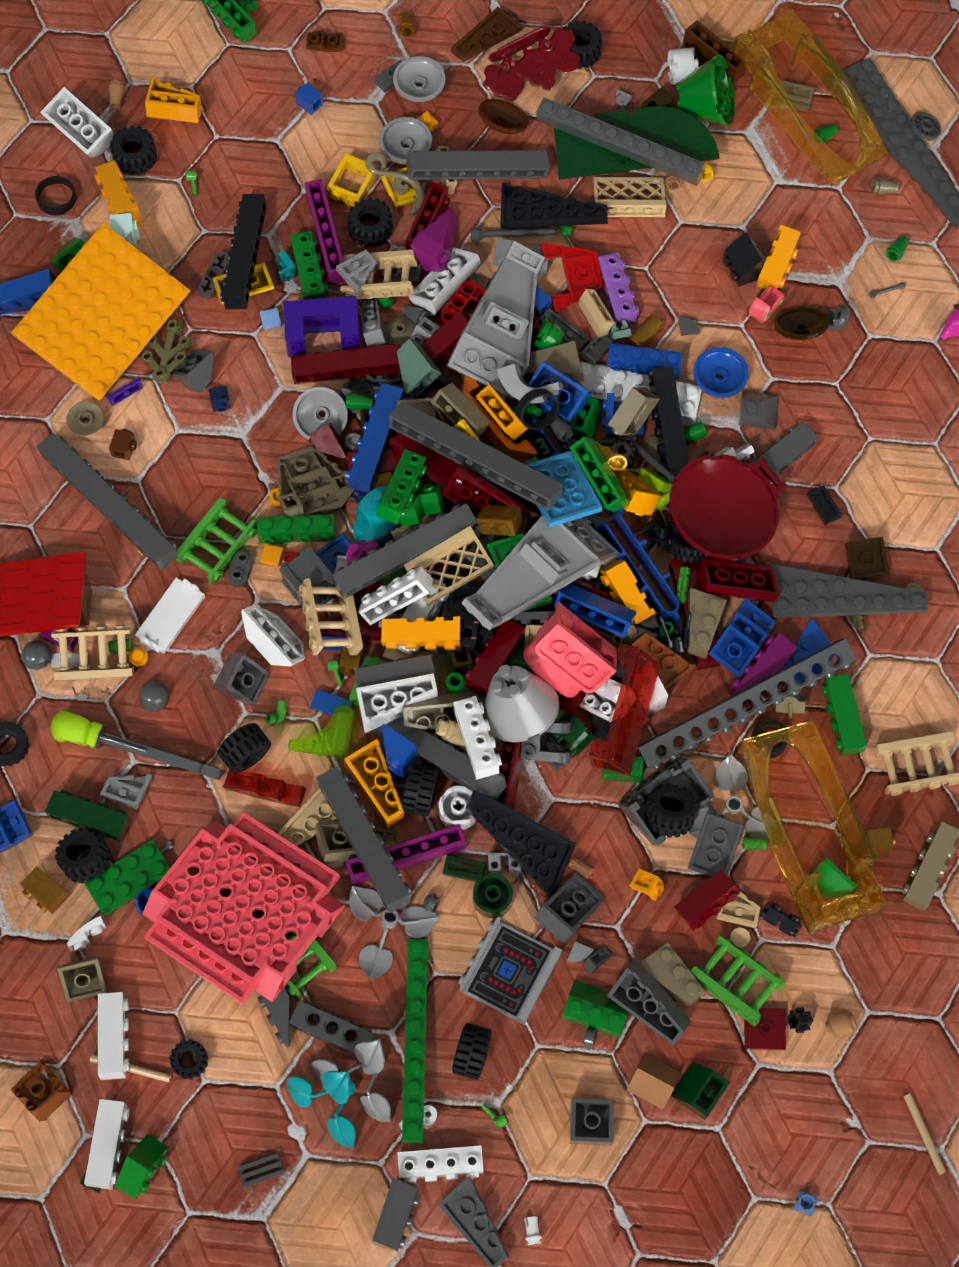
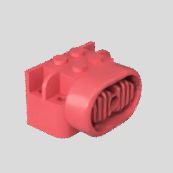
M560 602L556 604V613L552 617L548 616L545 618L544 624L536 633V638L525 648L523 653L527 665L535 675L551 685L559 694L569 698L575 697L581 690L586 693L595 692L617 671V648Z

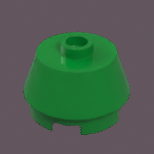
M546 318L538 333L535 334L531 347L537 351L563 344L564 331L555 320L552 322Z

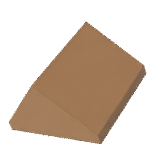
M645 1053L627 1091L663 1110L679 1080L681 1072Z

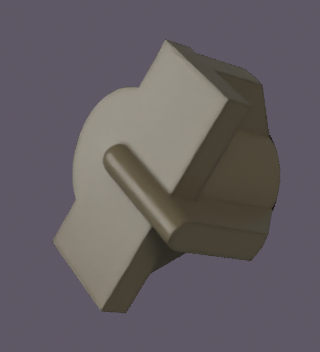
M800 693L793 697L788 695L783 698L784 701L776 705V712L788 713V718H792L793 713L805 714L806 697L800 695Z

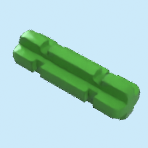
M681 567L676 597L679 603L682 604L686 602L691 570L689 567Z

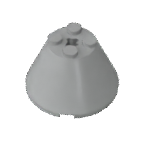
M503 665L491 680L483 703L485 713L482 716L484 720H488L490 726L489 733L494 737L507 742H523L538 733L541 735L554 723L559 711V699L555 689L540 677L519 666Z

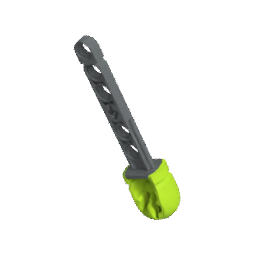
M68 709L58 712L51 721L50 729L52 736L59 742L68 741L79 745H89L98 750L101 743L217 780H220L223 772L220 769L107 734L105 733L106 727L104 725L90 722L88 719L76 715Z

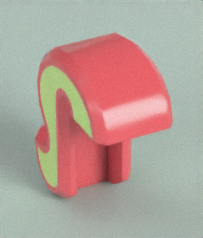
M774 286L768 287L760 299L755 297L750 305L749 315L760 323L766 322L775 309L782 304L785 294Z

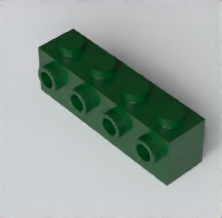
M54 790L45 810L49 818L83 828L84 830L91 828L92 831L95 830L99 835L122 842L131 821L124 810L116 809L114 811L109 809V806L100 802L94 804L88 798L79 796V798L73 797L70 792L65 790L60 792Z

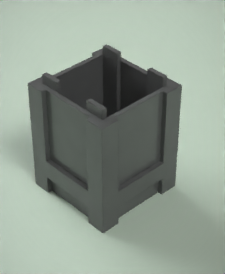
M310 547L299 551V556L289 563L285 561L280 565L281 568H279L283 580H281L282 584L301 607L303 599L299 594V587L305 578H310L312 587H335L332 581V573ZM313 594L315 604H326L337 597L336 594Z

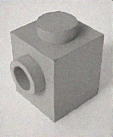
M424 317L416 325L410 339L421 346L427 338L438 331L439 326Z

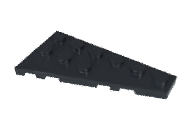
M502 183L501 229L608 224V206L605 204L591 201L580 202L572 197L566 199L561 198L558 194L539 190L529 191L524 190L520 186L514 188L506 183Z
M473 790L465 809L551 898L555 894L576 843L478 790Z

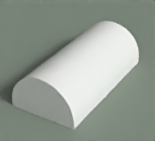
M65 87L40 112L91 158L103 154L110 146V141L113 140V130Z
M453 247L450 260L443 272H430L414 289V295L408 296L411 302L417 308L426 309L430 316H434L454 295L461 284L480 266L481 261L478 254Z

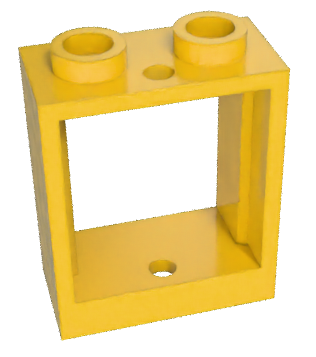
M345 153L327 185L328 196L333 200H339L354 207L356 201L360 202V199L367 197L378 175L367 169L366 161ZM345 169L366 177L357 194L337 186Z

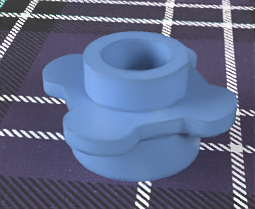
M800 1191L797 1194L798 1201L794 1205V1209L797 1212L802 1211L811 1216L814 1214V1207L818 1199L815 1195L811 1196L804 1191Z

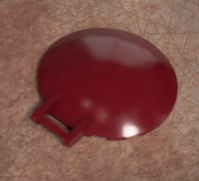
M706 455L689 462L681 469L671 486L669 508L678 532L693 548L712 558L741 560L757 554L771 541L775 535L780 517L776 495L782 492L787 485L785 482H781L766 464L767 461L764 457L754 464L737 460V457L730 455ZM760 468H761L762 471L767 475V477L771 480V482L776 486L775 488H774V486L769 482V480L765 477V475L760 471Z

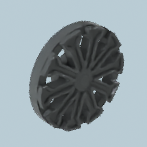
M918 112L911 118L910 127L913 128L912 131L916 135L918 134L921 139L933 141L941 134L939 122L930 114Z

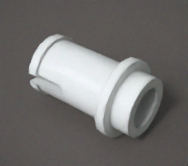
M537 1216L524 1218L527 1234L525 1241L528 1242V1245L539 1244L540 1239H542V1236L539 1235Z

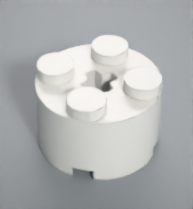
M694 48L668 51L667 66L670 67L668 76L671 85H676L677 82H680L698 68V60L694 59Z
M453 786L447 789L439 800V816L446 828L460 824L461 829L465 830L475 824L476 819L465 809L472 792L464 786ZM456 806H460L461 810L457 811Z

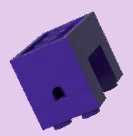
M356 296L283 301L285 341L288 358L297 354H306L305 334L340 332L342 350L360 348Z

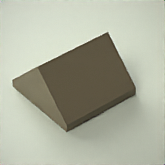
M98 957L57 966L67 1002L107 993L103 966Z

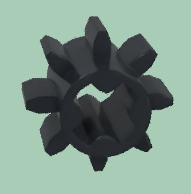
M804 1007L790 1010L791 1014L787 1018L790 1029H796V1033H804V1031L810 1030L813 1022L811 1012H804Z

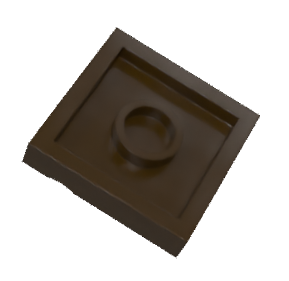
M883 537L844 543L851 579L890 574Z

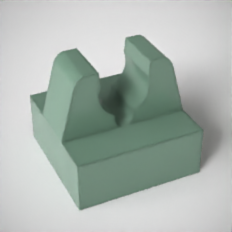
M621 320L620 329L616 327L614 322L609 331L610 338L618 339L631 336V330L625 320Z

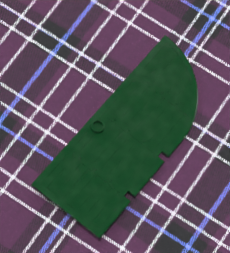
M651 106L634 109V115H629V109L594 114V118L701 162L720 159L716 142L709 130L697 118L683 110L667 106ZM554 128L559 180L652 168Z

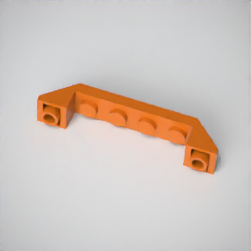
M465 375L461 384V392L491 421L483 432L496 449H504L505 454L522 463L536 457L538 452L526 439L514 446L512 440L502 432L500 426L495 424L488 412L483 410L474 398L479 388L478 382Z

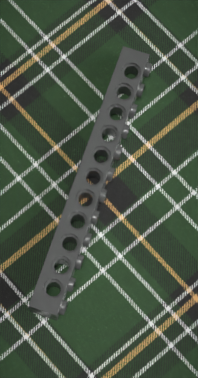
M841 638L637 745L636 748L640 756L643 757L647 768L652 767L653 770L659 768L666 759L674 760L685 749L691 751L698 747L697 743L703 740L708 742L715 738L714 734L720 731L725 733L731 730V725L737 722L742 724L750 719V715L754 713L759 715L765 712L767 706L771 704L776 706L782 703L784 697L788 695L793 697L801 693V688L805 686L810 688L818 684V679L822 677L827 679L835 675V670L839 668L844 670L852 666V662L856 660V657L847 639ZM832 654H835L837 656V662L831 665L829 662V657ZM818 663L820 666V670L818 673L814 674L812 672V666L813 664ZM801 672L803 679L797 683L794 676L796 673ZM783 681L786 685L785 690L779 692L777 685ZM763 690L768 692V698L765 701L760 699V693ZM746 699L751 701V707L748 710H744L742 706ZM732 708L734 716L731 719H727L725 712L727 709ZM716 718L717 725L714 728H709V719ZM693 727H698L700 730L697 737L691 736L690 732ZM676 736L682 737V744L680 746L673 744V739ZM659 745H664L665 747L663 755L656 754V748Z

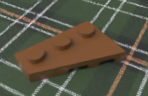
M646 632L630 643L645 665L649 662L652 663L665 690L695 668V666Z

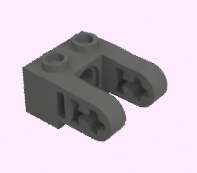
M555 720L541 735L538 733L529 737L527 741L521 742V759L569 763L570 751L548 749L547 732L571 733V722Z

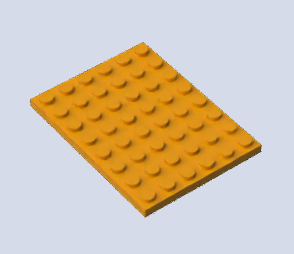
M102 223L13 329L11 334L94 399L101 402L189 295L191 290L105 223Z

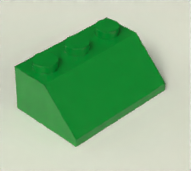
M574 980L561 1019L586 1028H595L597 1032L620 1039L628 1011L607 996L609 994L608 991Z

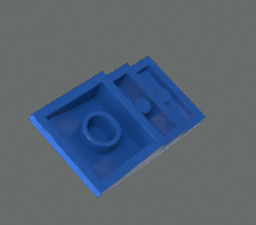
M745 599L714 643L708 655L739 678L761 648V644L769 635L768 633L776 621L748 599Z
M16 800L0 808L1 854L33 835Z

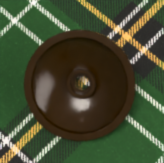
M794 307L780 312L774 319V327L779 334L788 339L804 341L822 335L829 327V318L824 312L815 308Z

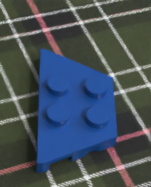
M813 619L809 621L795 645L797 647L781 670L831 644ZM832 654L829 657V662L832 661L835 654ZM818 663L812 666V672L816 674L820 670ZM801 672L796 673L794 676L797 683L803 679Z

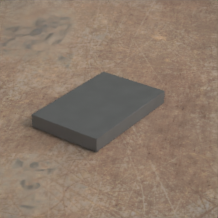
M706 812L687 869L710 877L722 869L728 876L744 825Z

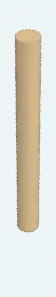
M92 1054L90 1062L98 1064V1055ZM129 1063V1071L127 1072L170 1082L171 1074Z
M911 1093L903 1096L938 1175L946 1173Z

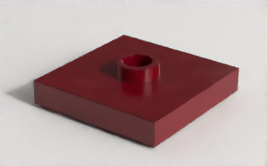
M760 1008L758 1010V1014L761 1015L760 1021L755 1027L744 1019V1050H786L785 1009Z

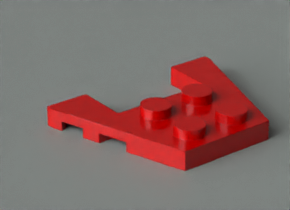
M548 243L540 244L542 256L545 257L544 260L562 258L568 293L551 297L554 312L557 313L579 301L586 289H595L597 291L604 287L597 251L569 248L562 245H550Z

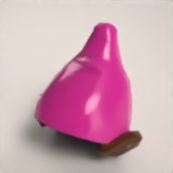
M959 304L953 305L955 309L945 322V326L940 334V338L943 340L959 336Z

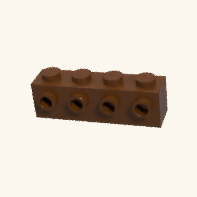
M698 20L685 29L683 43L687 48H694L695 53L700 59L707 62L715 55L723 56L728 66L725 69L727 77L731 76L732 84L745 74L748 61Z

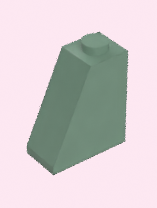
M408 339L397 351L405 393L417 399L441 374V371L418 343Z

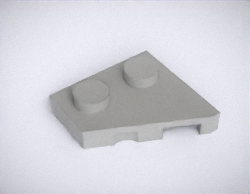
M364 250L337 265L336 271L357 294L375 269L376 261L367 250Z
M146 774L145 777H134V775L108 777L100 796L137 810L153 777L151 774Z

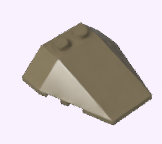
M312 446L278 457V500L284 513L289 516L323 515L341 508L355 490L348 488L347 472L340 470L336 463L330 462L326 455Z

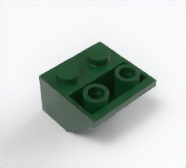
M692 1062L670 1097L706 1120L730 1082L715 1071Z

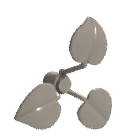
M728 756L719 765L715 774L717 787L723 791L730 789L731 797L726 802V809L718 816L723 817L727 812L731 814L742 812L749 819L745 824V829L750 837H766L769 839L778 836L781 833L780 825L770 810L764 807H755L751 815H749L742 808V800L735 796L733 789L740 790L745 787L748 781V773L734 756ZM705 807L696 811L694 825L689 831L691 836L698 838L706 812L717 815L713 808Z
M356 886L351 888L349 905L352 914L357 919L368 921L372 915L374 917L382 916L381 925L384 927V932L379 948L375 945H368L359 954V965L364 974L369 979H375L384 975L390 969L393 962L392 953L389 950L382 949L388 929H393L397 922H399L401 925H405L407 935L417 939L423 938L431 932L439 916L429 910L426 911L423 907L411 906L402 912V921L396 910L388 913L386 909L381 911V913H377L381 910L383 902L376 891Z
M377 1039L360 1042L355 1047V1055L360 1063L346 1071L350 1073L362 1066L366 1074H373L366 1090L367 1095H363L360 1098L362 1108L371 1118L381 1122H390L392 1118L389 1102L382 1094L378 1092L371 1093L374 1081L379 1072L383 1070L385 1063L381 1041ZM317 1059L311 1063L313 1073L321 1084L324 1073L327 1071H338L336 1064L330 1060Z

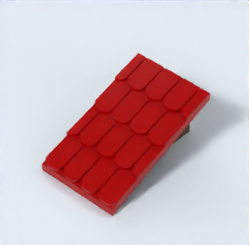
M86 552L0 564V637L80 627V625L89 626L92 588L85 574Z

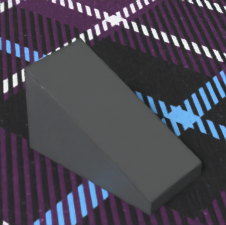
M603 946L588 957L582 966L592 974L612 954Z

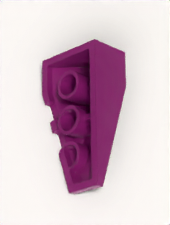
M448 207L439 214L434 222L427 224L428 227L426 229L420 230L410 245L425 271L443 272L450 260L458 219L451 207Z

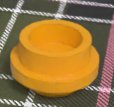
M135 648L129 654V661L136 667L143 666L148 661V653L143 648Z

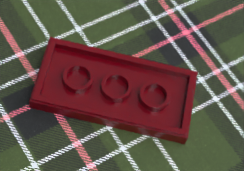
M399 432L389 440V444L400 455L406 449L426 457L424 465L427 468L424 477L431 484L441 485L442 491H444L460 465Z

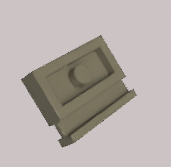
M780 80L774 105L808 112L814 87Z

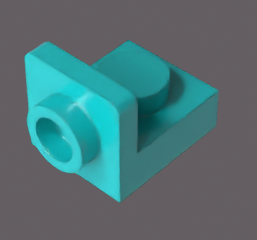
M283 250L278 253L279 261L277 262L281 269L278 272L281 283L290 281L297 275L294 263Z

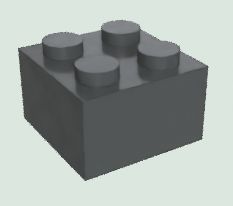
M572 1098L569 1144L611 1146L613 1143L614 1100Z

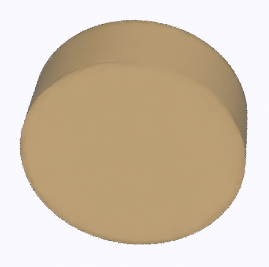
M736 928L731 932L729 939L736 948L743 949L750 942V934L744 928Z

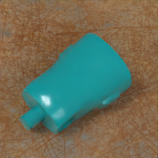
M387 486L373 489L359 502L353 524L356 542L374 540L378 543V546L383 548L387 542L394 540L391 531L401 526L400 521L397 525L376 516Z

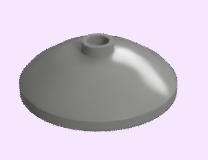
M415 56L405 59L396 67L393 83L396 91L403 98L413 102H425L434 99L442 92L445 85V73L441 65L435 60L424 56Z
M401 117L390 121L384 126L379 138L380 148L388 159L396 163L406 164L409 151H430L432 135L429 128L422 121L411 117Z
M314 387L308 389L297 398L294 404V425L298 432L309 440V434L331 422L339 436L345 429L348 421L346 403L336 391L330 388ZM321 410L325 412V417L320 416Z

